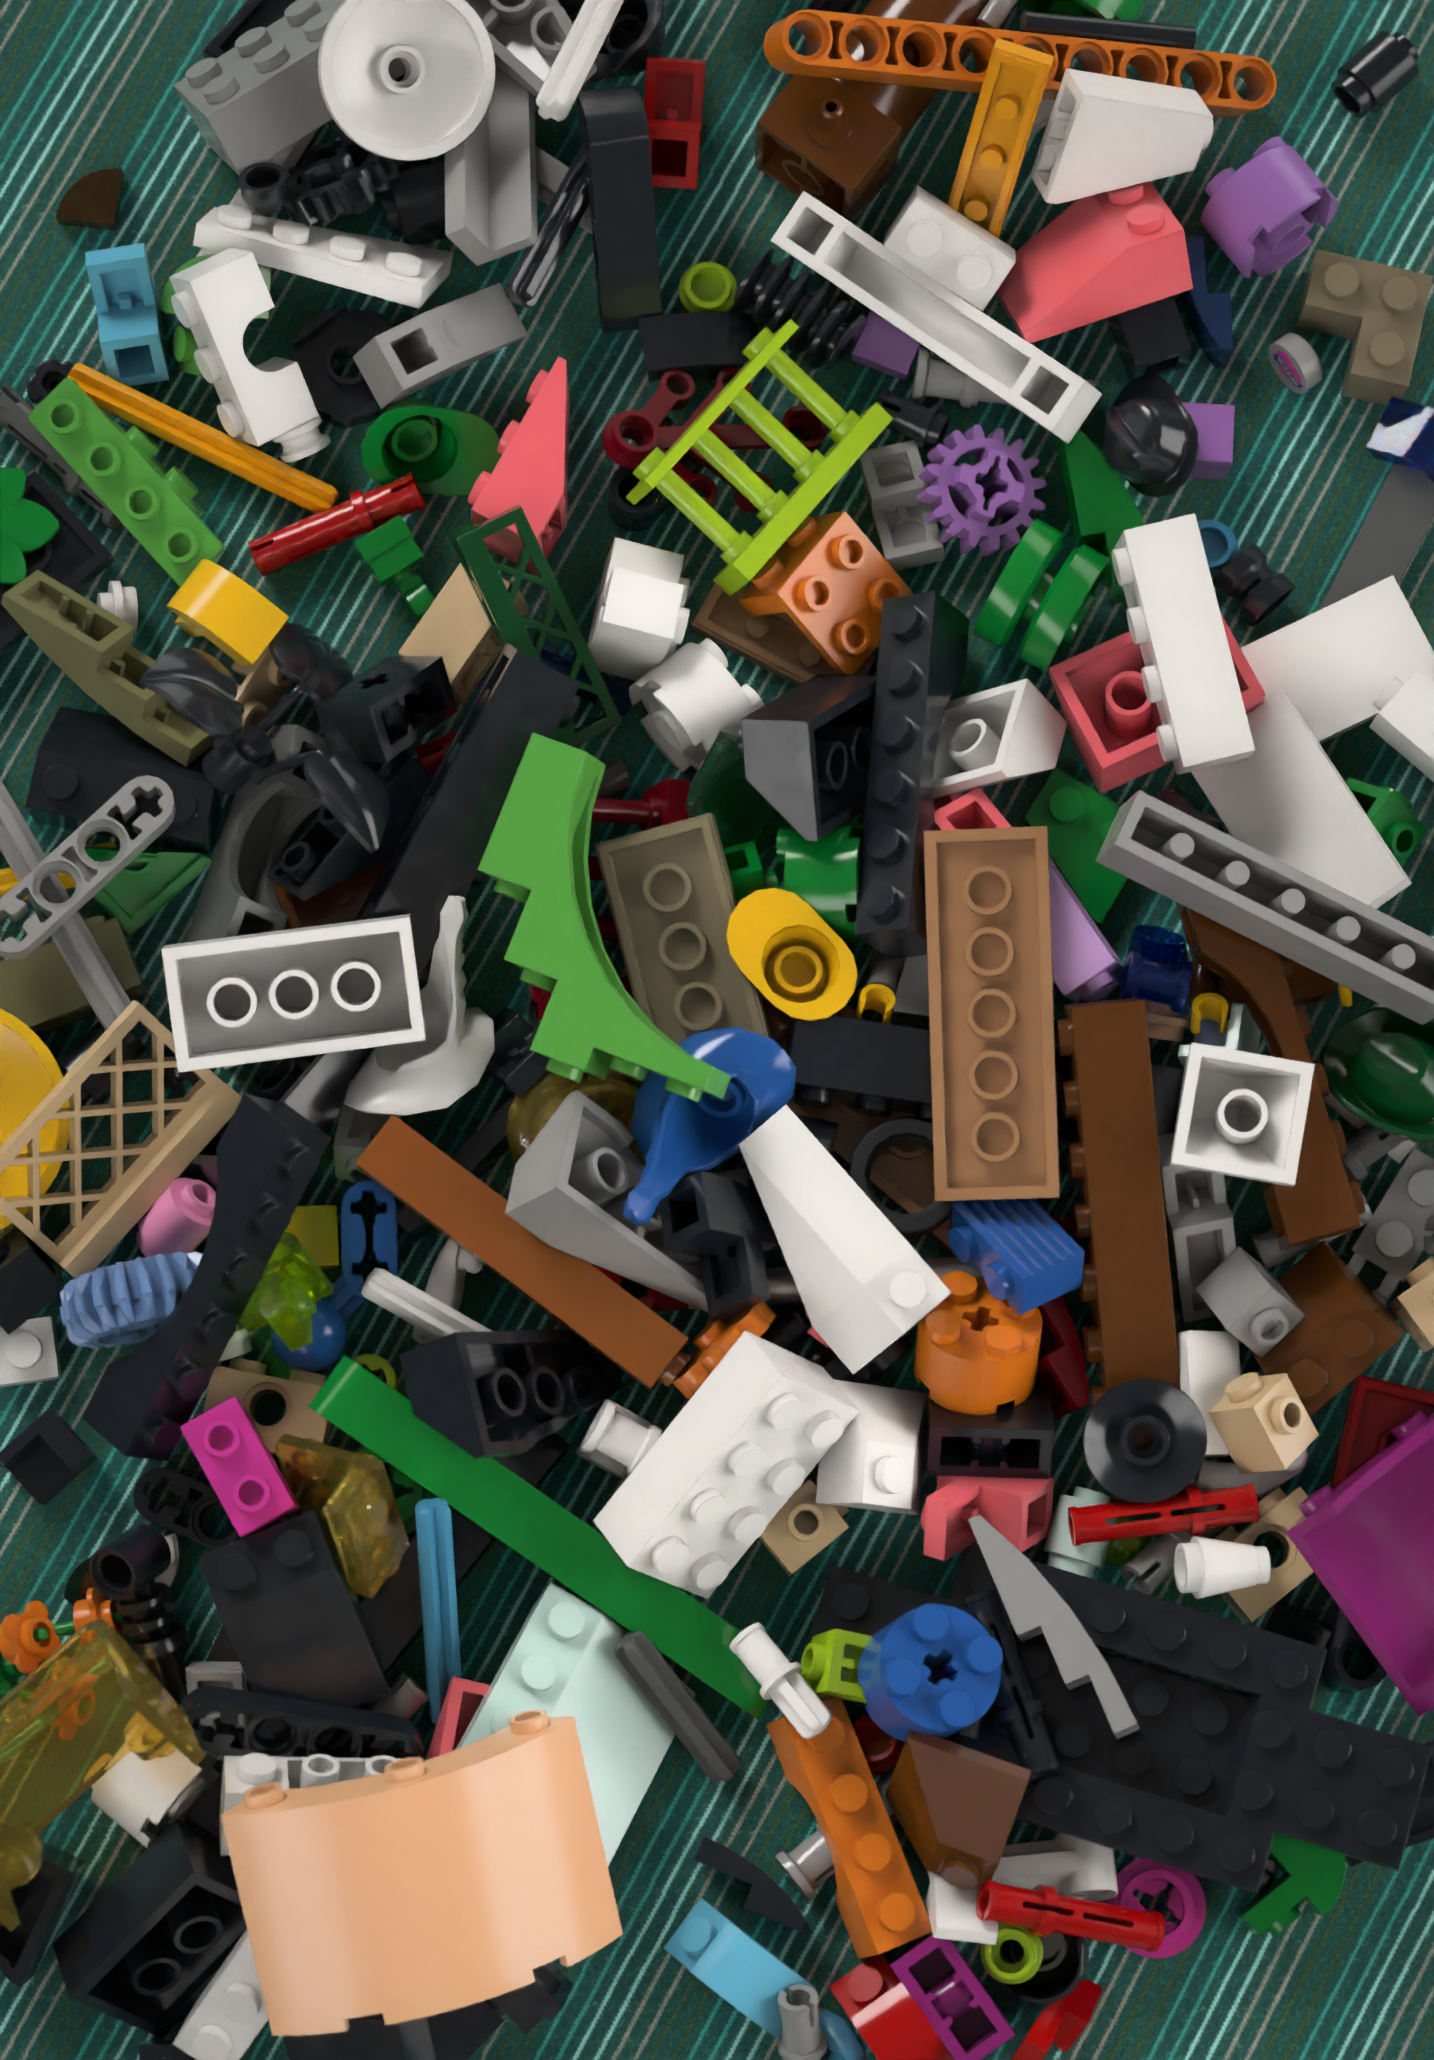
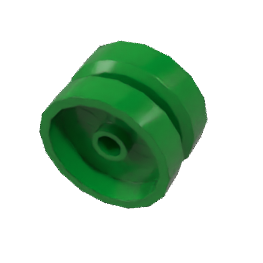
M1036 519L1020 540L999 576L973 629V635L1000 649L1013 640L1024 621L1029 622L1030 625L1019 646L1020 661L1046 675L1049 672V668L1054 665L1065 645L1073 641L1097 597L1095 592L1106 572L1110 558L1086 545H1082L1071 552L1058 573L1053 571L1064 546L1063 532Z

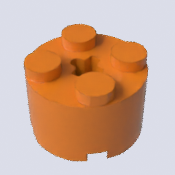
M953 1271L944 1275L941 1281L951 1291V1294L918 1321L914 1360V1376L918 1384L921 1379L926 1387L929 1388L928 1397L937 1405L962 1414H994L997 1411V1405L1014 1400V1407L1021 1404L1030 1396L1036 1383L1042 1333V1316L1039 1308L1036 1307L1024 1314L1017 1315L1014 1307L1009 1306L1007 1299L997 1300L990 1293L983 1277H974L965 1271Z

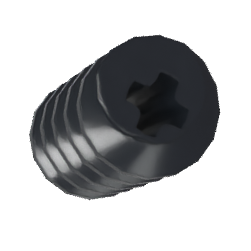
M770 249L752 267L741 282L734 297V306L741 311L748 310L754 306L752 321L760 326L772 321L770 330L773 333L792 319L799 328L789 338L788 350L795 355L808 350L806 365L815 370L827 364L825 370L828 371L851 349L861 334L867 317L861 314L851 322L846 323L843 319L850 304L849 302L842 300L829 309L826 306V302L831 288L825 285L811 294L807 290L813 273L807 270L797 278H791L790 273L796 259L788 256L775 265L772 262L775 249Z

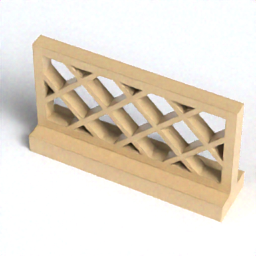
M135 1000L128 1005L0 1146V1174L7 1166L28 1164V1195L4 1198L0 1195V1213L75 1279L81 1274L91 1273L97 1268L170 1184L177 1179L189 1163L230 1120L242 1098L210 1069L192 1071L200 1079L183 1098L164 1099V1068L177 1067L176 1057H164V1045L176 1056L173 1034ZM140 1022L152 1033V1058L122 1061V1039ZM110 1054V1062H102ZM152 1069V1101L123 1103L122 1071ZM110 1072L111 1104L81 1106V1084L91 1074ZM69 1099V1107L61 1108V1106ZM164 1110H172V1111L164 1118ZM152 1111V1133L143 1143L123 1145V1114ZM111 1115V1146L81 1148V1117ZM69 1118V1150L39 1152V1131L49 1120ZM27 1145V1153L19 1154ZM131 1155L123 1164V1156ZM111 1157V1178L101 1189L82 1190L81 1159ZM69 1161L70 1192L40 1194L39 1163ZM89 1201V1203L82 1209V1202ZM70 1203V1224L52 1242L40 1231V1205ZM28 1207V1220L15 1208Z

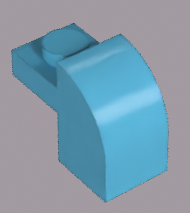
M144 243L85 252L86 268L98 315L100 347L107 376L127 386L169 380L167 352L161 312L159 311V301Z
M700 1898L664 1946V1949L687 1967L694 1976L777 2039L782 2034L781 2016L777 2000L781 1991L787 1993V1987L796 1984L808 1985L816 1989L775 1954L750 1937L702 1898Z

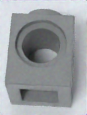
M1238 1247L1196 1288L1227 1331L1261 1358L1306 1316L1277 1278L1241 1247Z

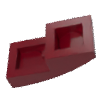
M1062 1296L1038 1306L1042 1316L1040 1349L1044 1355L1038 1359L1035 1384L1050 1385L1052 1411L1057 1419L1088 1404V1380L1085 1360L1074 1322Z

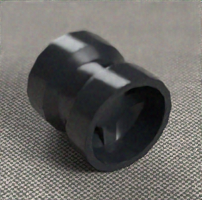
M1256 543L1251 544L1240 552L1212 581L1213 586L1223 596L1235 599L1240 605V615L1251 627H1254L1272 613L1296 587L1284 573H1275L1267 565L1268 556Z

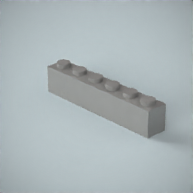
M1140 790L1119 807L1095 860L1096 862L1421 1025L1434 1019V938Z

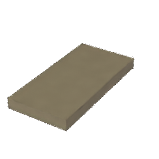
M707 813L594 844L633 998L650 1021L677 1044H680L694 1033L731 1027H740L772 1039L760 992L739 970L729 954L726 931L729 916L737 906V900L715 815Z

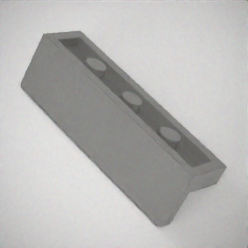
M495 65L494 89L491 101L482 120L464 141L444 153L445 235L476 266L532 246L538 240L534 95Z

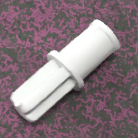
M757 1622L741 1631L730 1643L729 1648L740 1658L762 1686L759 1692L764 1700L772 1699L802 1738L811 1739L823 1732L832 1720L831 1712L801 1676L803 1668L799 1662L791 1663L765 1632L762 1624Z

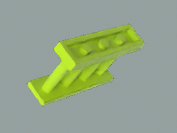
M792 319L775 333L765 327L742 351L749 359L746 365L665 454L656 447L633 471V474L640 482L626 496L635 505L656 487L723 551L720 557L727 563L713 581L729 596L751 581L894 419L877 402L860 416L852 409L847 413L781 349L783 344L799 328ZM764 366L831 430L828 436L835 443L824 455L817 449L811 453L745 389L746 385ZM727 406L795 470L792 476L799 483L788 496L781 489L775 493L708 429ZM691 446L759 510L756 516L763 524L752 536L745 530L739 534L671 469Z

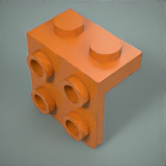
M840 511L815 517L808 515L788 537L779 551L751 579V585L738 601L752 617L786 612L838 674L852 675L859 670L879 645L883 600L912 595V591L846 511Z

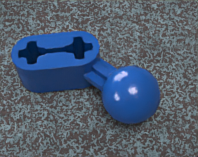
M375 1181L358 1182L350 1187L343 1197L340 1212L341 1276L320 1297L308 1295L292 1299L279 1309L272 1320L270 1339L273 1351L283 1364L293 1370L315 1373L326 1370L335 1364L346 1349L349 1334L346 1322L365 1302H372L363 1297L361 1293L364 1285L363 1276L353 1275L352 1270L361 1268L366 1253L365 1225H363L362 1216L351 1214V1210L360 1208L362 1198H373L374 1207L384 1209L385 1213L376 1215L375 1223L372 1227V1259H374V1264L376 1268L386 1269V1271L393 1275H397L396 1203L394 1196Z

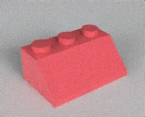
M1221 614L1247 715L1264 702L1265 692ZM1130 631L1049 668V675L1067 721L1073 743L1101 794L1172 762H1164L1160 752L1156 727L1162 726L1156 702L1149 703L1141 674V668L1145 667L1140 646L1139 644H1134Z

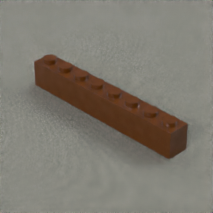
M1139 998L1062 1005L1064 1019L1055 1020L1057 1053L1059 1057L1067 1056L1069 1081H1061L1060 1083L1061 1107L1064 1118L1073 1117L1075 1142L1066 1143L1067 1169L1070 1179H1079L1081 1203L1072 1204V1226L1076 1241L1084 1240L1086 1264H1083L1082 1286L1078 1287L1081 1301H1090L1092 1325L1083 1327V1344L1087 1362H1096L1098 1386L1089 1387L1090 1410L1107 1390L1131 1379L1154 1378L1171 1383L1181 1389L1145 1000ZM1145 1426L1136 1428L1130 1437L1132 1446L1136 1448L1147 1446L1151 1441V1430ZM1113 1495L1117 1500H1122V1498Z

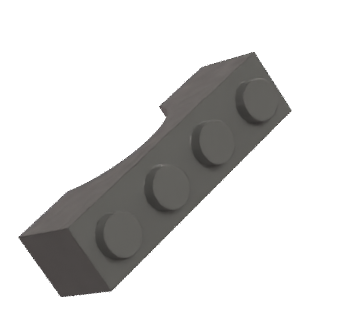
M274 724L266 733L272 744V751L269 754L270 759L267 765L318 748L325 750L330 756L325 737L302 726ZM303 766L269 776L260 785L255 784L251 779L235 793L185 943L284 930L288 916L278 903L277 894L274 889L276 884L267 876L280 861L288 841L299 824L311 812L323 805L309 786L305 778Z

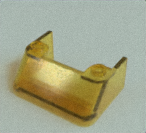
M94 1620L80 1628L0 1700V1922L10 1931H13L21 1923L10 1891L15 1886L19 1887L29 1882L38 1872L42 1862L41 1854L43 1851V1842L39 1833L127 1753L132 1751L139 1759L148 1761L156 1757H166L177 1748L195 1766L205 1758L185 1712L123 1637L105 1620Z

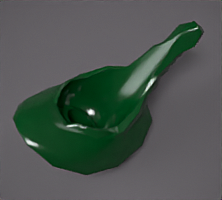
M1373 1007L1343 1023L1329 1038L1320 1053V1062L1327 1077L1329 1091L1348 1111L1378 1130L1416 1143L1434 1144V1019L1421 1025L1387 1007Z

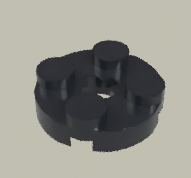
M347 306L326 309L313 316L304 324L294 342L291 360L298 362L318 414L322 419L331 421L332 424L340 428H352L357 424L371 422L389 407L380 408L362 373L354 378L348 375L340 377L336 374L340 368L337 360L340 355L346 353L349 358L353 359V356L375 336L395 327L385 316L366 309L367 312L358 309L348 310Z

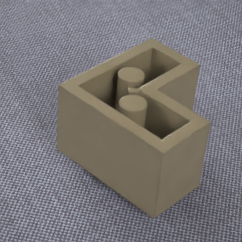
M1317 249L1307 273L1295 327L1352 340L1340 395L1398 408L1409 387L1432 283V275Z

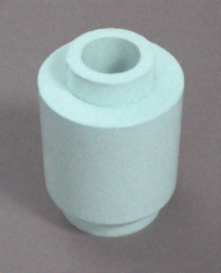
M1075 1486L1073 1496L1060 1494L1043 1549L1044 1552L1049 1553L1045 1565L1093 1579L1096 1568H1103L1110 1541L1073 1546L1068 1526V1507L1075 1506L1078 1508L1109 1503L1110 1496ZM1117 1518L1107 1519L1106 1523L1108 1525L1116 1524Z

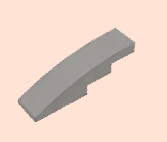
M977 1515L968 1519L1020 1641L1023 1642L1044 1633L1068 1690L1092 1681L1117 1739L1140 1730L1107 1662L1067 1603L1030 1560L982 1516Z

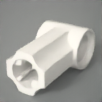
M1058 1834L1055 1840L1005 1845L994 1874L996 1883L1027 1889H1034L1039 1884L1055 1888L1059 1895L1085 1900L1105 1901L1118 1895L1113 1849L1065 1834Z

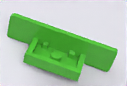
M65 378L30 412L28 416L29 421L179 586L183 585L202 559L214 562L224 552V544L200 519L205 511L193 499L199 492L198 489L178 468L173 466L168 471L154 456L160 450L159 446L142 428L135 424L129 428L110 420L79 384L71 378Z

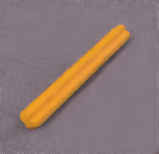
M76 363L67 378L75 380L100 409L132 425L135 424L143 430L314 514L328 510L336 504L339 492L335 487L82 363Z

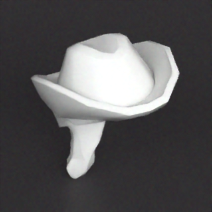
M448 896L440 912V931L433 948L428 983L420 990L426 1040L375 1047L350 1082L344 1100L345 1105L370 1114L406 1116L448 1108L479 1083L495 1050L494 1021L479 1007L465 1008L466 1000L463 989L467 980L462 969L465 961L462 952L464 947L462 939L464 938L463 929L469 916L466 908V898Z

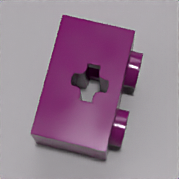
M931 1932L890 1960L891 1968L955 2060H981L1015 2036L1013 2027L952 1940L934 1938Z

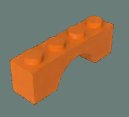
M831 1697L822 1702L831 1712L832 1720L823 1732L811 1739L802 1738L786 1716L766 1724V1727L788 1782L804 1797L825 1837L836 1875L837 1892L835 1901L857 1957L861 1959L879 1955L931 1933L932 1929L929 1916L842 1698Z

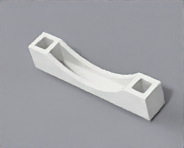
M805 191L802 192L770 240L808 268L1067 444L1072 440L1102 396V393L1086 380L883 247V244Z

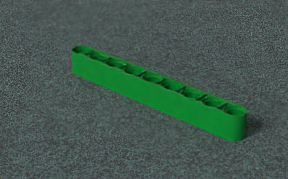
M344 1355L309 1404V1408L437 1497L446 1499L448 1504L625 1628L631 1632L639 1630L644 1632L658 1651L759 1720L772 1702V1699L764 1700L759 1693L762 1686L740 1658L729 1648L730 1643L741 1632L678 1587L627 1567L601 1533L495 1459L474 1458L415 1417L409 1399Z

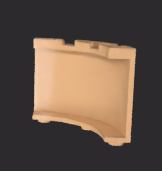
M529 1710L512 1716L509 1719V1726L472 1744L425 1761L420 1757L400 1759L385 1766V1772L331 1784L282 1790V1786L279 1783L258 1785L243 1793L244 1800L220 1815L272 2036H302L346 2032L350 2027L348 2018L383 2013L385 2025H391L462 2008L535 1982L532 1969L558 1958L561 1965L569 1967L623 1935L574 1716L548 1717L546 1710Z

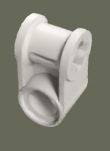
M604 1399L575 1453L599 1468L624 1479V1477H628L659 1439L662 1429L652 1425L644 1418L617 1403Z

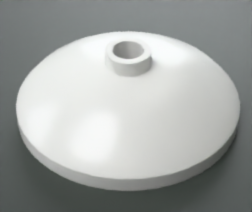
M346 0L334 13L323 34L318 56V77L322 97L329 113L338 127L357 145L371 153L389 159L422 160L438 156L456 147L478 126L491 101L495 82V59L491 40L482 20L465 0ZM395 58L402 61L406 69L404 78L399 82L393 80L388 72L389 64Z

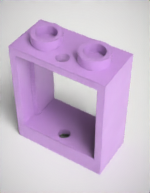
M1049 856L1053 980L1065 997L1075 1002L1082 998L1084 1001L1096 1002L1120 985L1116 975L1126 968Z

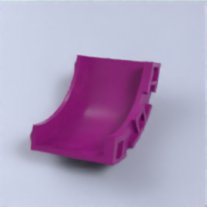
M1421 1410L1396 1425L1391 1430L1396 1440L1337 1487L1331 1490L1329 1485H1326L1302 1501L1298 1508L1303 1516L1286 1531V1534L1418 1717L1434 1709V1412L1426 1417Z

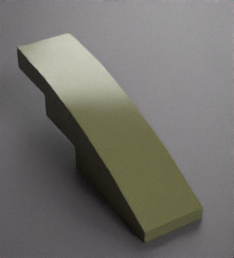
M39 570L3 594L1 604L36 645L88 696L134 733L185 767L213 746L212 742L216 737L205 733L189 722L162 696L139 685L142 676L156 661L131 646L135 631L134 626Z

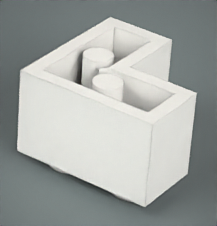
M615 537L605 560L587 642L589 651L600 672L637 681L675 652L676 645L682 643L690 609L683 608L690 582L689 579L680 577L684 555Z

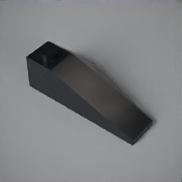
M569 1329L455 1332L399 1355L405 1377V1389L410 1398L414 1416L474 1458L508 1457L525 1453L534 1447L537 1441L549 1434L555 1433L564 1427L567 1421L580 1413L588 1411L624 1387L619 1367Z

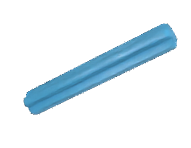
M439 1497L423 1499L415 1506L427 1694L430 1696L428 1709L431 1722L435 1726L450 1680L453 1676L462 1678L451 1509L447 1500Z

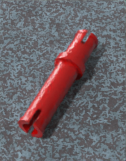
M412 472L364 494L361 489L349 494V500L335 507L290 524L269 535L249 541L248 546L253 551L251 554L261 575L264 577L288 564L300 561L352 537L354 538L363 533L367 535L399 514L402 517L427 508L422 498V492Z
M1253 1483L1240 1487L1200 1491L1196 1485L1187 1486L1183 1489L1182 1494H1176L1168 1499L1152 1503H1137L1125 1500L1078 1508L1075 1506L1068 1507V1526L1073 1546L1188 1531L1190 1536L1204 1535L1205 1528L1245 1522H1259L1258 1498ZM1213 1505L1219 1506L1218 1511L1180 1516L1171 1515V1511ZM1152 1513L1156 1516L1155 1519L1111 1525L1106 1523L1107 1519Z
M985 1880L977 1894L976 1913L979 1920H992L1027 1927V1930L1032 1935L1046 1937L1051 1932L1100 1942L1142 1948L1149 1952H1156L1164 1938L1165 1921L1161 1912H1148L1100 1901L1059 1895L1055 1888L1039 1884L1034 1889H1027L996 1883L993 1880Z

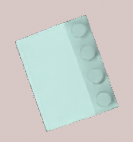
M550 1582L532 1606L456 1749L472 1744L509 1726V1719L512 1716L525 1711L546 1710L548 1717L574 1716L606 1861L609 1866L675 1733L614 1655V1647L627 1632L604 1612ZM683 1683L691 1695L695 1697L696 1693Z

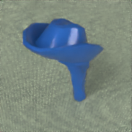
M731 1027L694 1033L678 1044L690 1055L732 1076L723 1099L703 1092L699 1103L665 1090L664 1086L668 1079L667 1077L654 1072L649 1073L636 1093L631 1131L645 1158L646 1167L641 1173L636 1189L629 1193L628 1199L624 1202L623 1216L630 1219L633 1224L650 1222L660 1200L670 1194L685 1174L709 1170L741 1151L739 1144L784 1105H787L794 1096L796 1067L788 1054L773 1039L740 1027Z

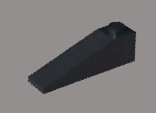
M366 1048L294 1057L277 1064L271 1070L266 1067L252 1080L258 1086L257 1092L252 1096L288 1104L329 1136L345 1100L348 1086L355 1077ZM230 1120L182 1172L191 1179L207 1183L215 1192L217 1188L216 1148Z

